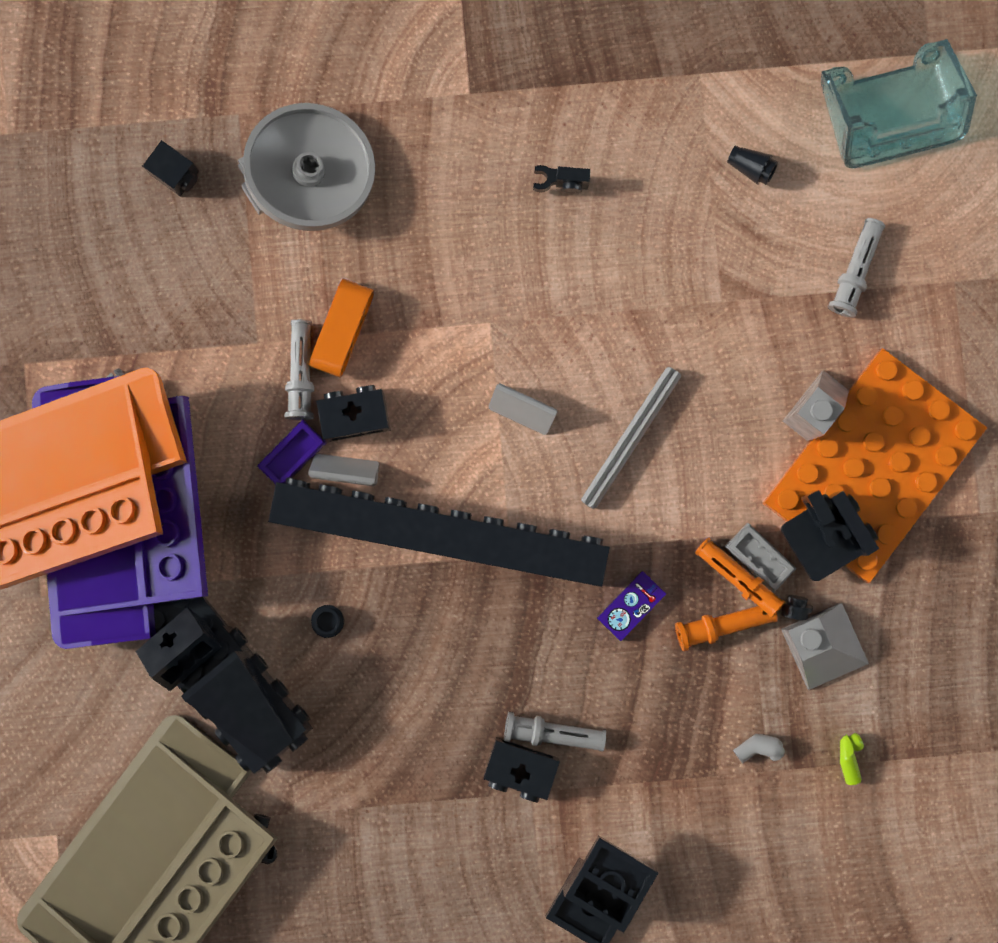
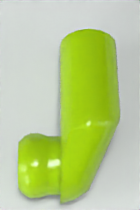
M857 733L851 736L846 734L840 740V765L847 785H857L862 781L855 752L861 751L864 745L860 735Z

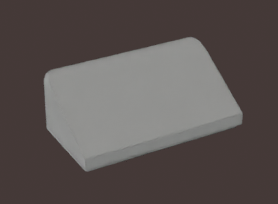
M501 383L497 384L489 403L491 411L543 435L549 432L557 414V409Z
M316 454L308 475L313 479L375 487L378 479L379 462Z

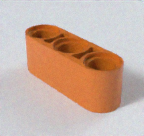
M344 278L341 280L312 352L309 363L310 367L339 378L342 377L372 303L373 289Z

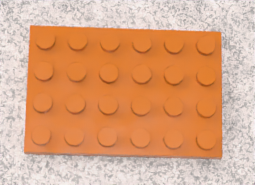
M882 348L849 389L846 406L824 435L809 441L764 500L763 504L787 522L807 510L801 497L813 491L820 490L822 495L827 494L828 496L839 491H844L846 495L851 494L859 505L860 511L857 512L864 524L869 523L876 532L878 540L875 542L879 549L869 556H859L846 564L845 567L865 583H870L987 427Z

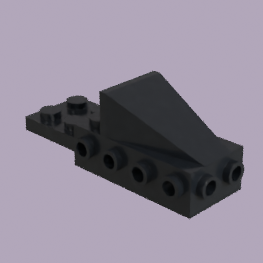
M205 597L153 604L156 633L188 607L206 621L222 646L221 649L177 686L184 693L181 695L184 701L195 708L204 719H209L217 727L214 730L215 734L226 746L230 744L238 753L235 758L246 772L251 770L253 774L264 770L266 774L282 762L280 756L289 748L294 752L308 740L306 734L313 729L308 722L310 720L309 715L299 704L295 706L287 695L290 694L288 689L278 678L275 680L267 671L269 666L258 653L253 654L246 645L248 640L237 627L232 628L228 626Z

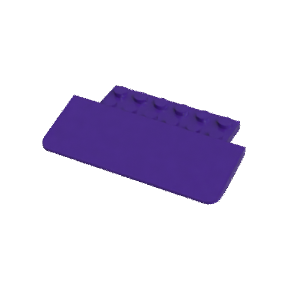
M119 376L42 387L33 396L32 409ZM182 395L167 398L187 463L152 475L163 534L47 574L52 638L60 648L73 649L150 639L156 634L153 604L208 597L189 397Z

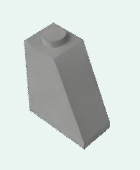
M823 370L782 422L807 441L818 438L827 432L845 409L849 390Z

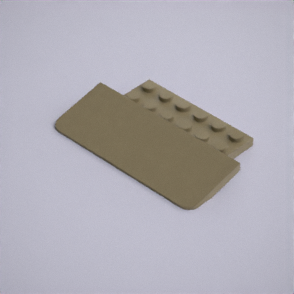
M178 715L165 718L22 907L17 917V925L20 932L32 943H201L278 839L277 836L232 799L252 771L246 772L239 765L234 754L186 718Z

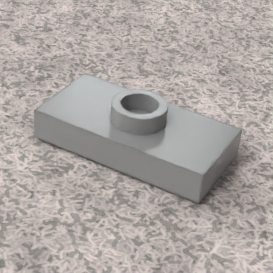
M746 523L725 546L756 578L758 576L764 580L763 584L773 593L797 569L749 523Z

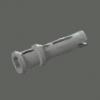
M874 218L865 219V224L848 269L837 281L839 288L834 301L829 302L828 309L841 316L856 317L858 311L855 308L861 292L866 291L867 282L865 277L883 229L886 226L882 221Z
M291 320L290 381L285 385V391L288 392V411L285 412V419H314V413L311 412V393L315 391V386L313 382H310L309 365L312 325L310 320ZM300 340L302 341L301 366L299 365ZM299 396L301 397L300 408H299Z
M508 712L504 741L510 742L511 739L531 742L534 746L547 742L603 752L606 743V730L600 731L548 723L541 716H536L532 719L515 716L514 712Z

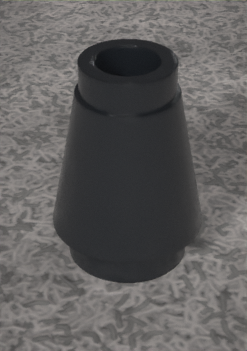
M736 145L727 160L728 164L732 165V167L757 185L760 183L768 185L778 166V161L772 159L773 155Z

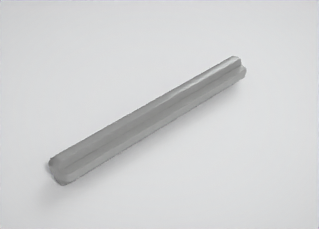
M667 367L581 498L585 505L592 509L597 508L680 380L681 374L671 367Z

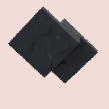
M598 835L584 860L580 857L578 858L546 913V919L586 943H610L617 929L623 933L625 932L656 879L658 871Z

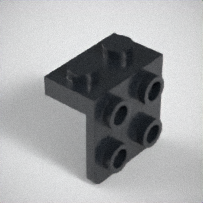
M844 491L835 492L828 497L835 508V511L832 512L835 518L834 522L848 527L851 532L850 539L845 540L841 532L836 530L832 534V540L836 546L833 548L826 546L823 541L822 532L819 527H816L808 510H805L781 526L782 534L812 581H820L859 556H869L879 549L875 542L878 540L876 532L869 523H863L857 513L860 511L858 503L851 494L846 495Z

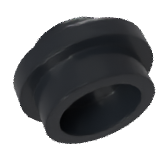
M788 595L787 600L783 599L785 604L782 606L781 615L785 617L807 620L808 614L813 612V606L807 604L808 599L805 597Z
M323 605L317 608L311 618V626L314 632L324 638L338 635L344 627V616L340 609L333 605Z

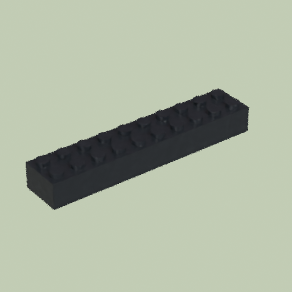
M286 478L285 484L276 482L268 520L270 523L599 587L603 586L610 547L603 546V539L583 535L581 541L569 539L570 532L550 529L549 534L546 535L536 533L537 526L517 522L515 529L503 526V519L484 516V521L479 522L471 520V513L451 510V514L448 516L439 514L438 507L418 503V508L412 509L406 507L407 502L404 500L385 497L384 503L374 501L375 496L369 493L352 490L350 497L342 495L343 490L338 487L319 484V489L314 490L310 489L311 483L292 478Z

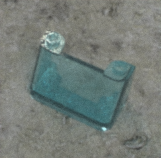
M948 39L923 45L914 57L913 66L854 81L853 74L847 67H834L821 72V88L838 149L845 166L848 168H860L949 145L964 138L970 129L977 94Z

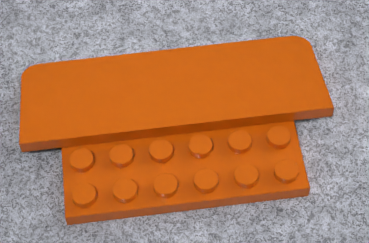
M141 368L0 421V590L163 534L152 475L187 463L162 379L156 371L150 368Z

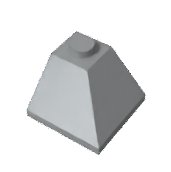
M842 603L808 617L807 620H800L781 629L808 690L869 664Z

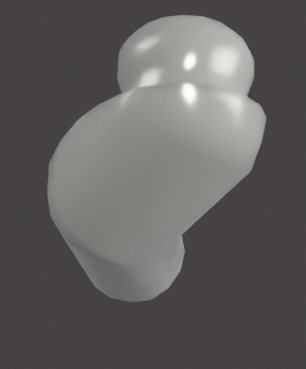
M754 734L736 747L733 752L743 764L756 754L768 756L772 761H778L784 756L785 749L783 748L782 741L776 737Z

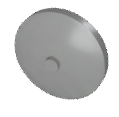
M297 103L271 112L255 126L245 146L243 174L246 187L252 199L271 219L293 229L320 231L345 223L363 207L374 182L375 160L372 147L366 135L348 116L328 106L314 103Z

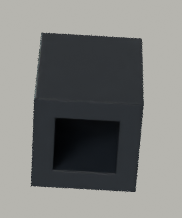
M162 140L142 165L149 175L180 197L184 191H190L198 179L197 174L199 170L194 163Z

